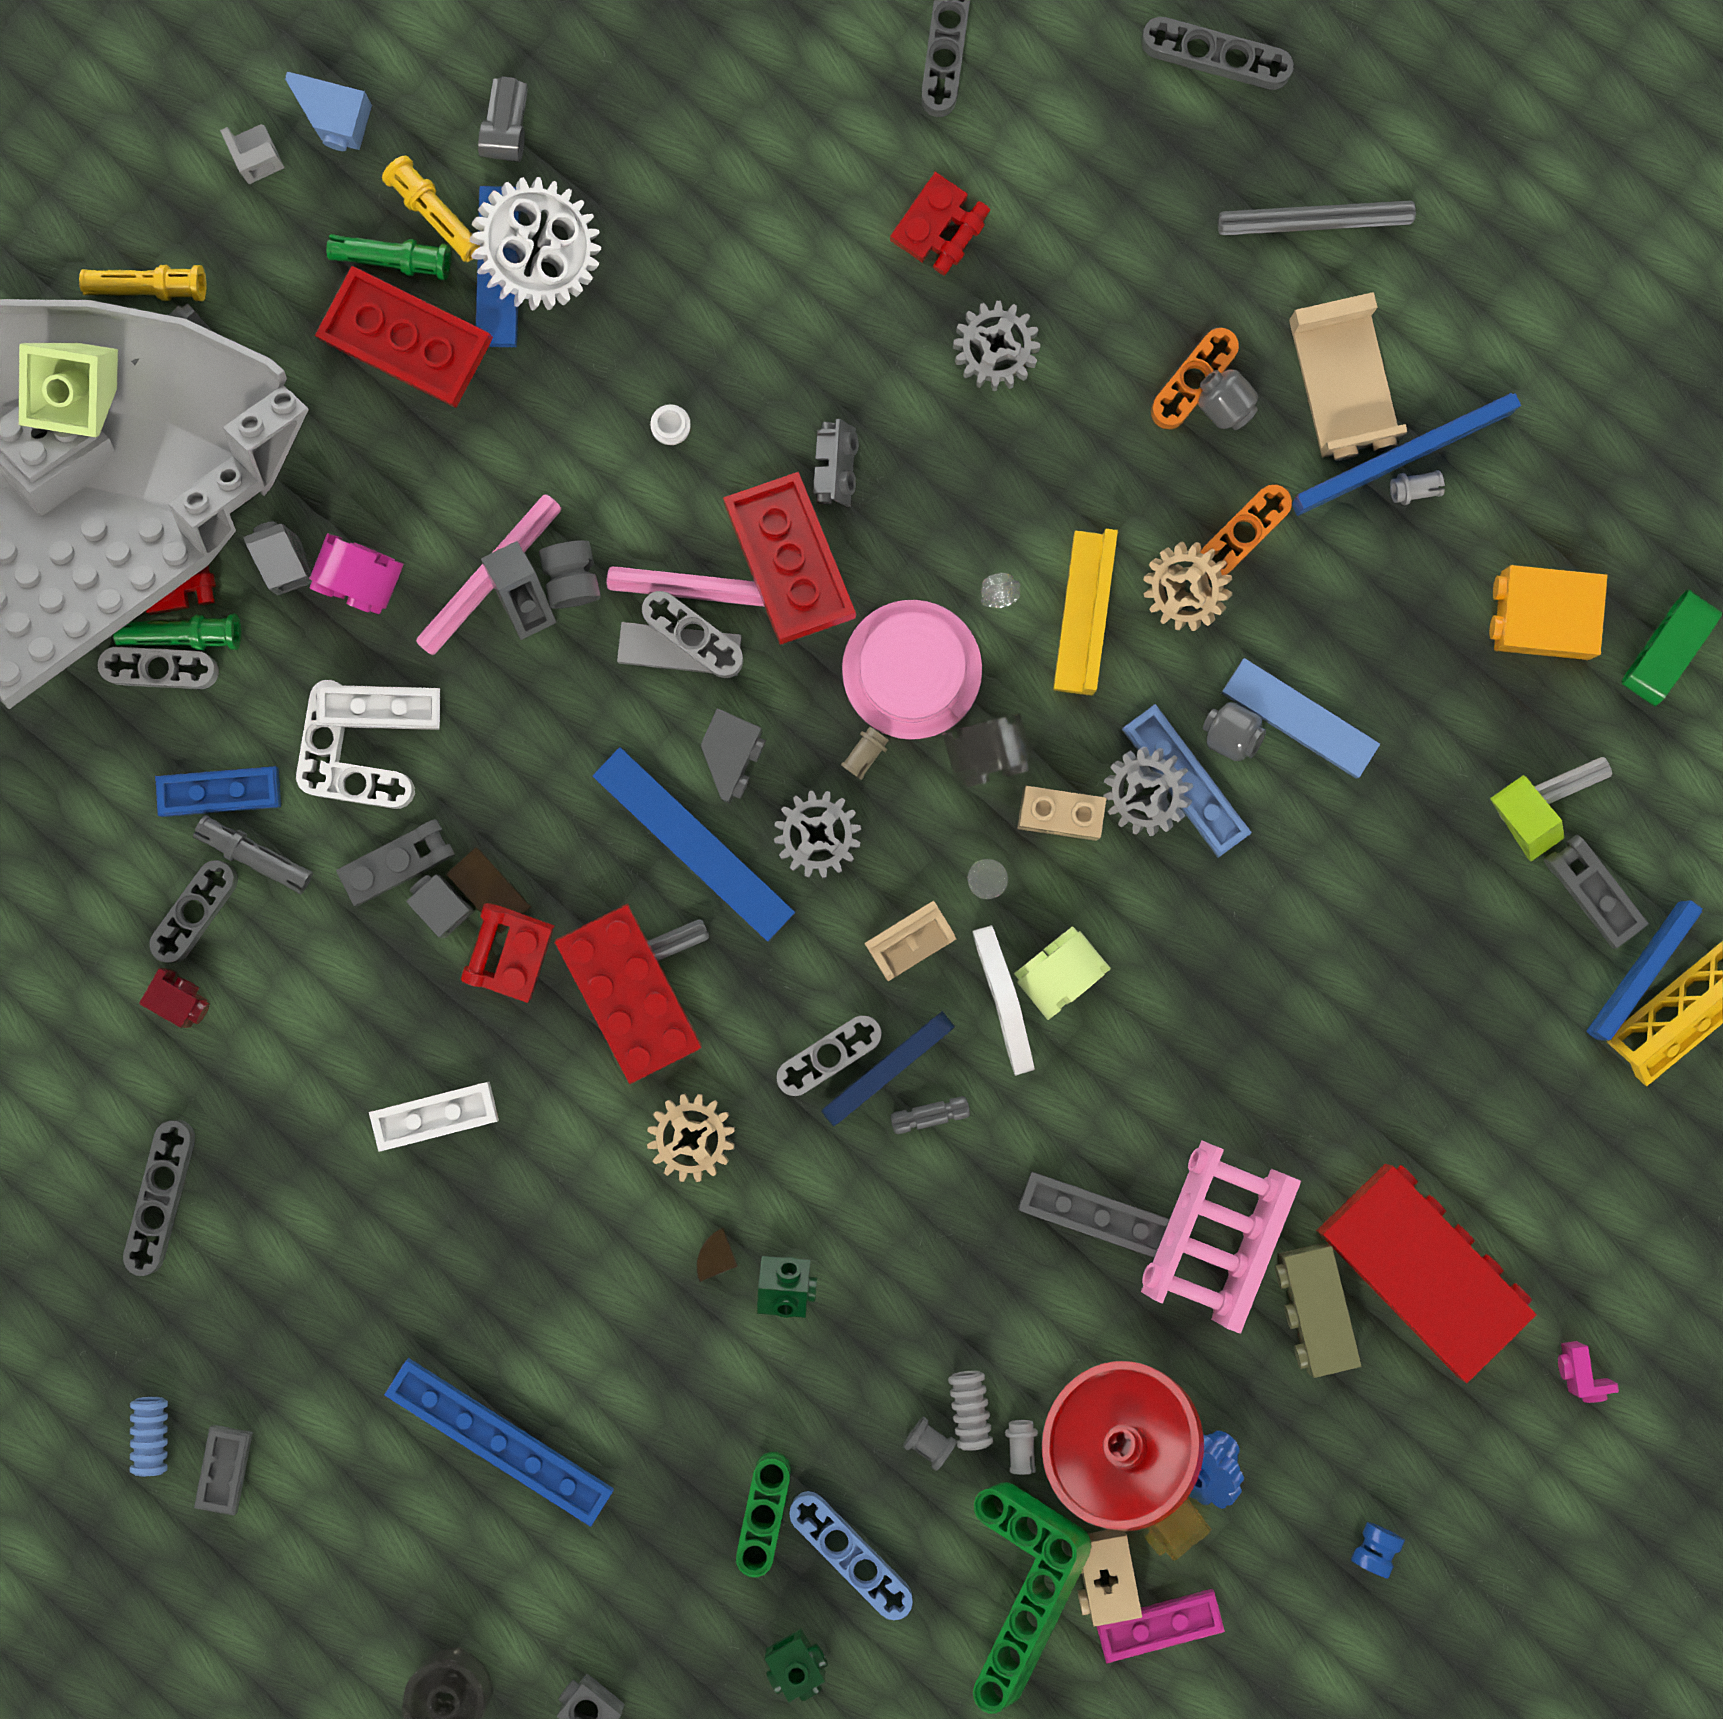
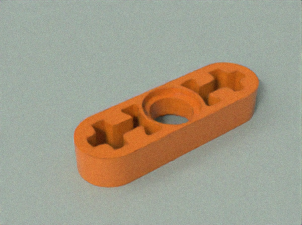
M1226 328L1211 330L1157 395L1151 407V416L1159 427L1164 429L1179 427L1198 404L1199 396L1203 390L1201 388L1192 389L1185 384L1184 373L1192 368L1199 369L1207 377L1213 372L1212 367L1217 368L1222 373L1231 364L1239 349L1238 339L1232 331ZM1221 340L1226 341L1228 345L1225 350L1228 355L1220 353L1210 366L1205 360L1214 347L1211 341L1217 344ZM1175 385L1179 391L1172 389V387ZM1178 392L1185 396L1176 409L1177 414H1179L1178 417L1171 414L1166 418L1162 415L1164 407L1160 403L1170 404ZM1187 398L1193 399V401L1189 403Z
M1279 485L1264 487L1202 548L1200 553L1205 554L1209 550L1214 549V555L1218 554L1226 545L1225 542L1220 540L1224 536L1228 545L1241 553L1239 556H1236L1232 549L1223 559L1227 564L1220 571L1222 575H1228L1290 512L1292 499L1289 492ZM1264 496H1267L1269 499L1277 496L1281 500L1278 505L1281 512L1278 513L1276 510H1272L1262 520V522L1269 525L1267 528H1264L1261 520L1255 515L1267 503L1263 498ZM1250 509H1253L1255 515L1249 513L1248 511ZM1239 522L1250 523L1255 529L1254 540L1249 543L1239 542L1233 534L1235 524Z

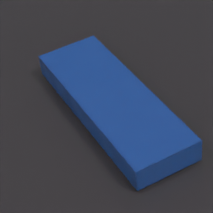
M276 766L155 776L159 817L281 807L279 768Z

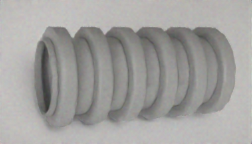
M980 1371L958 1372L948 1378L949 1384L953 1385L954 1388L950 1390V1396L955 1398L951 1405L952 1409L957 1412L953 1416V1421L958 1423V1427L955 1428V1434L960 1436L956 1444L962 1450L984 1449L993 1443V1437L988 1436V1432L991 1431V1424L986 1422V1419L990 1417L989 1411L985 1410V1406L988 1405V1399L983 1398V1394L987 1390L986 1386L981 1383L985 1379V1374Z

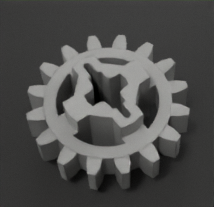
M996 301L994 310L991 311L982 303L980 304L978 316L970 311L966 313L965 319L969 324L968 326L964 324H958L956 333L963 338L955 339L953 342V349L962 351L956 356L955 363L956 365H967L963 373L965 378L971 377L973 374L978 376L976 386L979 388L987 380L991 381L992 391H997L1001 381H1004L1006 386L1011 389L1014 385V376L1024 381L1028 376L1025 366L1035 368L1037 359L1030 354L1037 353L1040 350V343L1031 341L1037 336L1038 328L1026 327L1030 315L1027 313L1020 318L1017 317V305L1015 304L1007 312L1002 310L1001 301ZM989 322H998V324L988 328L982 326ZM1013 328L1019 333L1023 342V348L1020 343L1015 342L1012 335ZM996 340H1001L1003 342L1002 348H999L997 353L990 350L991 344H994ZM970 344L973 345L972 348L979 351L981 356L980 364L974 359L970 350ZM1004 364L1012 366L1005 370L995 371L996 367Z
M1142 747L1138 750L1137 757L1133 752L1129 751L1123 755L1124 763L1116 761L1112 764L1111 769L1117 775H1109L1105 778L1104 783L1111 786L1112 790L1105 793L1103 797L1106 800L1114 801L1115 805L1108 811L1110 815L1118 812L1122 815L1118 824L1120 827L1131 822L1133 824V834L1137 835L1146 827L1149 836H1154L1158 832L1159 825L1167 832L1173 827L1172 820L1179 822L1185 817L1180 808H1187L1191 805L1192 800L1184 796V793L1191 790L1193 784L1182 781V777L1188 772L1187 768L1177 770L1174 767L1178 757L1174 755L1166 761L1163 759L1162 748H1158L1150 756L1147 747ZM1149 766L1157 768L1164 774L1151 771ZM1126 778L1129 787L1127 795L1124 796V781ZM1160 785L1154 791V794L1136 798V795L1142 792L1143 788ZM1172 787L1173 798L1170 805L1167 800L1169 788ZM1133 808L1145 812L1147 816L1137 813Z
M809 791L808 801L804 803L798 796L793 797L796 808L791 810L783 806L781 811L787 819L785 822H775V827L783 830V835L774 838V842L780 845L785 844L786 847L779 856L781 859L791 856L794 860L791 863L790 869L795 871L802 865L805 867V877L808 878L813 873V869H819L822 878L827 877V868L833 867L838 873L842 872L839 862L842 859L852 862L854 858L848 850L850 847L860 848L861 842L852 838V834L861 831V825L850 824V820L854 818L856 812L850 810L844 813L842 808L844 807L845 800L841 798L835 804L831 803V796L828 791L825 792L822 800H816L814 791ZM812 808L827 809L820 817L808 818L802 814L804 811ZM839 818L845 829L843 844L834 837L833 827ZM802 823L816 829L821 824L826 826L824 833L833 846L819 840L814 845L809 842L811 835ZM792 825L801 832L802 843L796 851L791 842ZM828 851L834 855L825 861L809 860L815 852Z

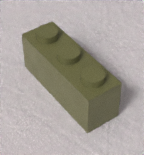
M1323 1242L1278 1253L1280 1264L1275 1265V1273L1280 1289H1287L1290 1304L1284 1305L1290 1329L1296 1328L1300 1344L1294 1345V1351L1299 1368H1306L1308 1374L1313 1378L1362 1367L1332 1246Z

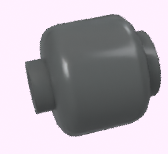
M1215 370L1200 384V388L1203 391L1199 396L1198 405L1219 429L1232 428L1237 430L1248 423L1258 410L1256 406L1258 400L1256 390L1237 370H1227L1222 373Z
M1232 702L1226 703L1219 711L1213 708L1203 725V730L1208 732L1207 746L1211 750L1238 762L1247 756L1253 758L1266 735V729L1262 728V718L1258 714Z

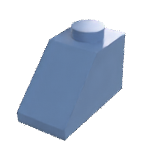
M287 72L285 80L313 128L323 141V144L338 151H346L347 147L360 150L372 107L365 91Z

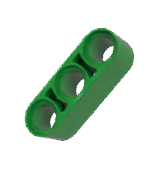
M1687 589L1676 600L1623 676L1621 684L1656 707L1673 688L1720 620L1722 612Z
M778 1452L763 1454L757 1460L753 1472L736 1554V1563L739 1570L748 1577L765 1575L773 1563L791 1475V1466L788 1459ZM774 1464L782 1469L784 1476L780 1481L770 1483L762 1477L761 1469L766 1465ZM766 1505L774 1511L775 1518L768 1523H761L754 1518L752 1511L757 1506ZM759 1546L765 1551L767 1557L763 1562L752 1563L746 1559L744 1551L748 1547Z

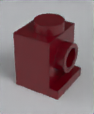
M159 968L139 1004L180 1028L192 1027L193 1023L199 1024L210 1007V1003L206 1002L207 999L197 994L200 988L179 976L174 981L173 978L177 972L171 969Z

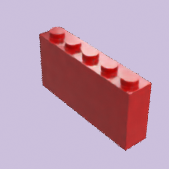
M1385 1163L1316 1231L1457 1378L1468 1383L1537 1315L1528 1306L1533 1300L1516 1283L1510 1287L1499 1276L1504 1270L1491 1256L1486 1253L1481 1257L1471 1247L1475 1240L1463 1227L1457 1224L1453 1228L1442 1217L1447 1211L1434 1197L1429 1194L1424 1198L1414 1188L1418 1181L1406 1168L1400 1165L1396 1169L1394 1166Z

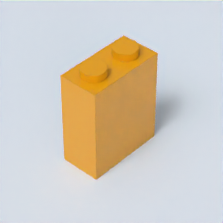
M1510 565L1501 571V576L1497 575L1494 581L1493 598L1498 600L1497 615H1493L1489 630L1490 639L1495 640L1494 651L1591 660L1601 655L1607 575Z

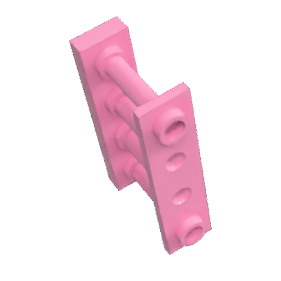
M1201 1140L1199 1148L1195 1149L1190 1156L1188 1163L1189 1173L1154 1261L1144 1271L1142 1279L1144 1286L1141 1292L1162 1304L1167 1291L1211 1307L1214 1312L1211 1320L1241 1334L1301 1181L1273 1169L1270 1170L1268 1177L1263 1179L1220 1161L1224 1149ZM1213 1176L1258 1194L1259 1200L1254 1213L1248 1217L1206 1200L1205 1196ZM1198 1214L1243 1232L1244 1238L1238 1252L1233 1255L1190 1238L1189 1236ZM1186 1253L1228 1270L1229 1275L1223 1290L1218 1293L1174 1276L1182 1254Z

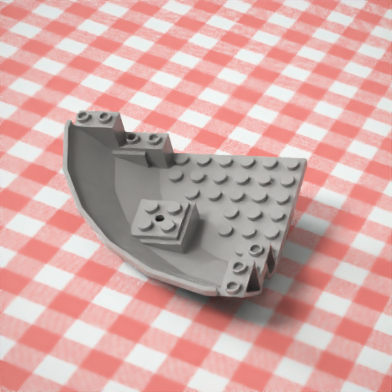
M0 299V701L8 709L12 708L207 567L236 532L230 513L259 492L265 496L270 490L309 410L284 386L287 380L285 371L272 359L184 318L92 300ZM82 343L118 349L117 390L98 437L19 425V344ZM134 359H139L136 365L131 362ZM40 433H47L43 438H34L36 435Z

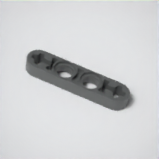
M934 0L921 95L924 110L934 117H944L950 114L957 102L970 0ZM946 10H952L959 14L961 22L957 27L947 29L939 23V15ZM940 49L951 50L956 57L955 62L949 67L938 66L933 60L936 51ZM938 78L945 79L944 96L950 97L944 98L941 105L934 104V97L928 96L936 93Z
M1167 17L1151 19L1143 30L1141 38L1142 48L1147 55L1155 59L1271 90L1282 88L1287 84L1293 72L1294 63L1292 57L1288 52L1277 47ZM1158 30L1165 31V38L1167 40L1163 41L1162 46L1154 44L1155 37L1153 35H1156ZM1178 34L1184 35L1179 52L1174 51ZM1193 39H1201L1207 43L1209 52L1204 57H1194L1188 52L1187 44ZM1238 49L1246 55L1247 63L1243 67L1233 68L1226 62L1225 54L1230 50ZM1255 55L1260 56V59L1258 62L1256 72L1254 73L1250 70L1254 63ZM1272 61L1279 63V70L1281 71H1279L1277 77L1269 75L1270 69L1268 67Z
M171 1120L162 1123L154 1134L123 1253V1262L126 1269L136 1276H145L156 1272L165 1260L195 1143L193 1128L183 1120ZM178 1128V1135L184 1138L183 1144L175 1145L172 1157L179 1156V1163L172 1159L160 1160V1153L163 1155L169 1154L171 1148V1141L165 1139L166 1133L174 1132ZM161 1166H166L174 1172L175 1181L169 1189H162L155 1183L154 1174ZM150 1206H157L164 1213V1222L158 1229H153L145 1223L144 1213ZM139 1233L146 1236H159V1242L157 1240L150 1241L147 1254L153 1256V1262L146 1263L141 1267V1259L135 1257V1252L145 1248L147 1238H139Z

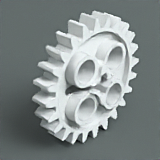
M524 177L520 178L517 182L516 190L509 182H506L501 188L502 195L494 190L488 197L491 205L483 202L478 209L483 217H476L472 222V226L481 232L473 233L470 237V242L480 245L472 253L471 257L472 259L484 260L477 273H490L492 278L488 282L487 287L492 288L497 284L502 286L500 299H504L509 293L514 294V304L516 307L524 299H528L530 309L535 310L539 306L540 300H543L547 310H551L555 305V297L562 305H565L570 300L569 292L577 297L583 291L581 284L588 285L593 279L588 271H594L599 265V262L590 256L597 255L601 250V246L590 241L596 238L600 232L597 229L587 228V224L594 216L593 214L583 216L580 214L579 210L584 204L583 200L577 201L574 204L569 202L572 190L568 189L562 195L557 194V182L555 181L552 182L547 190L543 189L540 177L535 179L531 188L528 187ZM514 211H522L527 214L531 222L530 225L523 226L519 224L514 218ZM544 211L547 213V220L538 240V247L541 249L533 257L530 277H526L524 275L525 266L534 246V242L531 239L539 229L541 212ZM559 225L563 227L568 234V240L558 239L553 234L552 226ZM503 248L515 250L519 255L520 263L507 261L503 255ZM541 262H549L554 265L557 270V277L553 278L545 275L541 268Z

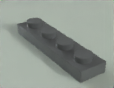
M1033 1171L1030 1172L1018 1210L1154 1258L1170 1220Z

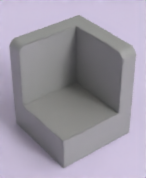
M260 124L236 136L232 134L228 127L220 130L239 172L248 184L285 168L264 125Z

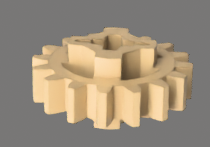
M1184 542L1178 543L1175 546L1174 552L1169 547L1160 552L1161 559L1155 558L1149 564L1155 572L1148 573L1143 579L1148 584H1152V588L1143 593L1144 597L1154 598L1156 602L1149 610L1151 613L1161 610L1164 614L1160 622L1163 624L1171 618L1174 619L1175 630L1182 629L1186 622H1188L1192 631L1197 630L1201 626V620L1207 626L1215 621L1213 613L1221 615L1226 610V606L1221 601L1228 600L1232 596L1231 591L1224 589V585L1232 580V576L1222 575L1220 571L1227 563L1225 560L1217 563L1212 560L1215 554L1214 549L1209 550L1205 554L1200 553L1201 545L1198 542L1193 544L1189 551H1187ZM1181 561L1194 563L1191 567L1185 568L1179 564L1174 565V563ZM1207 574L1210 577L1212 587L1209 586ZM1185 580H1189L1192 583L1190 593L1184 590ZM1164 586L1166 587L1168 598L1165 594ZM1191 605L1196 609L1202 608L1198 611L1182 610L1183 607Z
M686 1094L680 1096V1105L678 1106L671 1100L666 1101L665 1105L668 1112L664 1114L663 1112L656 1111L653 1116L660 1123L658 1126H649L647 1129L649 1133L656 1135V1140L647 1144L648 1149H658L659 1154L653 1159L654 1164L665 1161L668 1165L665 1168L664 1174L668 1176L674 1170L679 1171V1181L681 1182L685 1181L688 1173H693L696 1182L702 1180L703 1170H707L712 1176L716 1175L717 1170L714 1163L717 1161L726 1165L729 1160L723 1154V1151L732 1150L735 1147L734 1143L726 1140L727 1135L735 1132V1127H725L723 1121L728 1118L729 1113L724 1112L718 1115L715 1112L718 1105L716 1100L708 1106L703 1105L702 1094L697 1095L694 1103L689 1102ZM684 1111H698L709 1118L703 1122L690 1120ZM669 1121H671L675 1128L674 1137L671 1143L665 1145V1129ZM687 1127L692 1132L707 1127V1130L697 1140L699 1147L695 1148L692 1144L683 1145L678 1149L675 1147L685 1137L684 1128ZM717 1130L718 1145L712 1155L707 1144L709 1135ZM679 1154L693 1156L698 1164H683L674 1159V1157Z

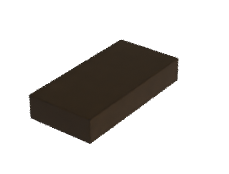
M477 847L447 873V876L480 912L485 903L495 904L521 914H525L531 908L529 903ZM499 924L497 931L503 934L509 927Z

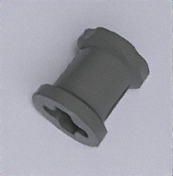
M923 1416L906 1438L903 1448L915 1450L930 1461L931 1468L937 1471L949 1457L957 1440L953 1437L947 1439L929 1426L928 1419Z

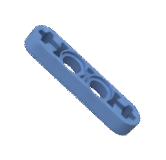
M809 1491L795 1496L791 1502L789 1512L790 1520L794 1527L882 1616L890 1620H899L907 1616L913 1603L911 1589L907 1583L821 1496ZM801 1503L806 1506L812 1503L816 1504L815 1515L822 1523H824L827 1516L833 1520L823 1526L818 1536L812 1533L817 1530V1524L811 1518L807 1517L804 1520L799 1518L801 1513L799 1505ZM833 1530L844 1532L848 1537L847 1547L839 1552L828 1549L825 1544V1537L829 1532ZM868 1559L875 1563L877 1574L873 1579L862 1581L855 1576L854 1566L860 1560ZM884 1575L890 1578L885 1581V1587L891 1593L896 1594L899 1591L903 1593L901 1597L902 1607L899 1608L896 1605H892L888 1608L885 1606L887 1596L880 1588L877 1589L876 1594L870 1592V1590H873L880 1584Z

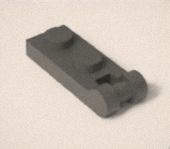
M437 819L419 826L402 837L336 870L353 906H359L455 856L450 844L445 845L440 835L442 828ZM426 841L431 852L422 857L416 845Z
M1575 835L1566 842L1567 847L1559 853L1552 852L1544 858V863L1558 877L1611 948H1618L1649 923L1588 844L1579 835ZM1578 859L1585 868L1575 875L1569 865Z

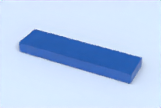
M480 186L479 207L483 202L491 205L488 199L489 195L494 190L502 195V187ZM514 211V218L520 224L521 211ZM503 248V255L507 261L519 263V255L515 250ZM478 259L477 271L483 265V259ZM477 273L476 327L490 333L493 337L489 347H517L518 307L514 304L515 295L509 293L507 297L500 299V292L503 287L497 284L492 288H488L487 284L492 278L491 274Z
M1691 900L1681 901L1676 904L1586 1032L1596 1040L1609 1041L1614 1037L1702 913L1700 906Z

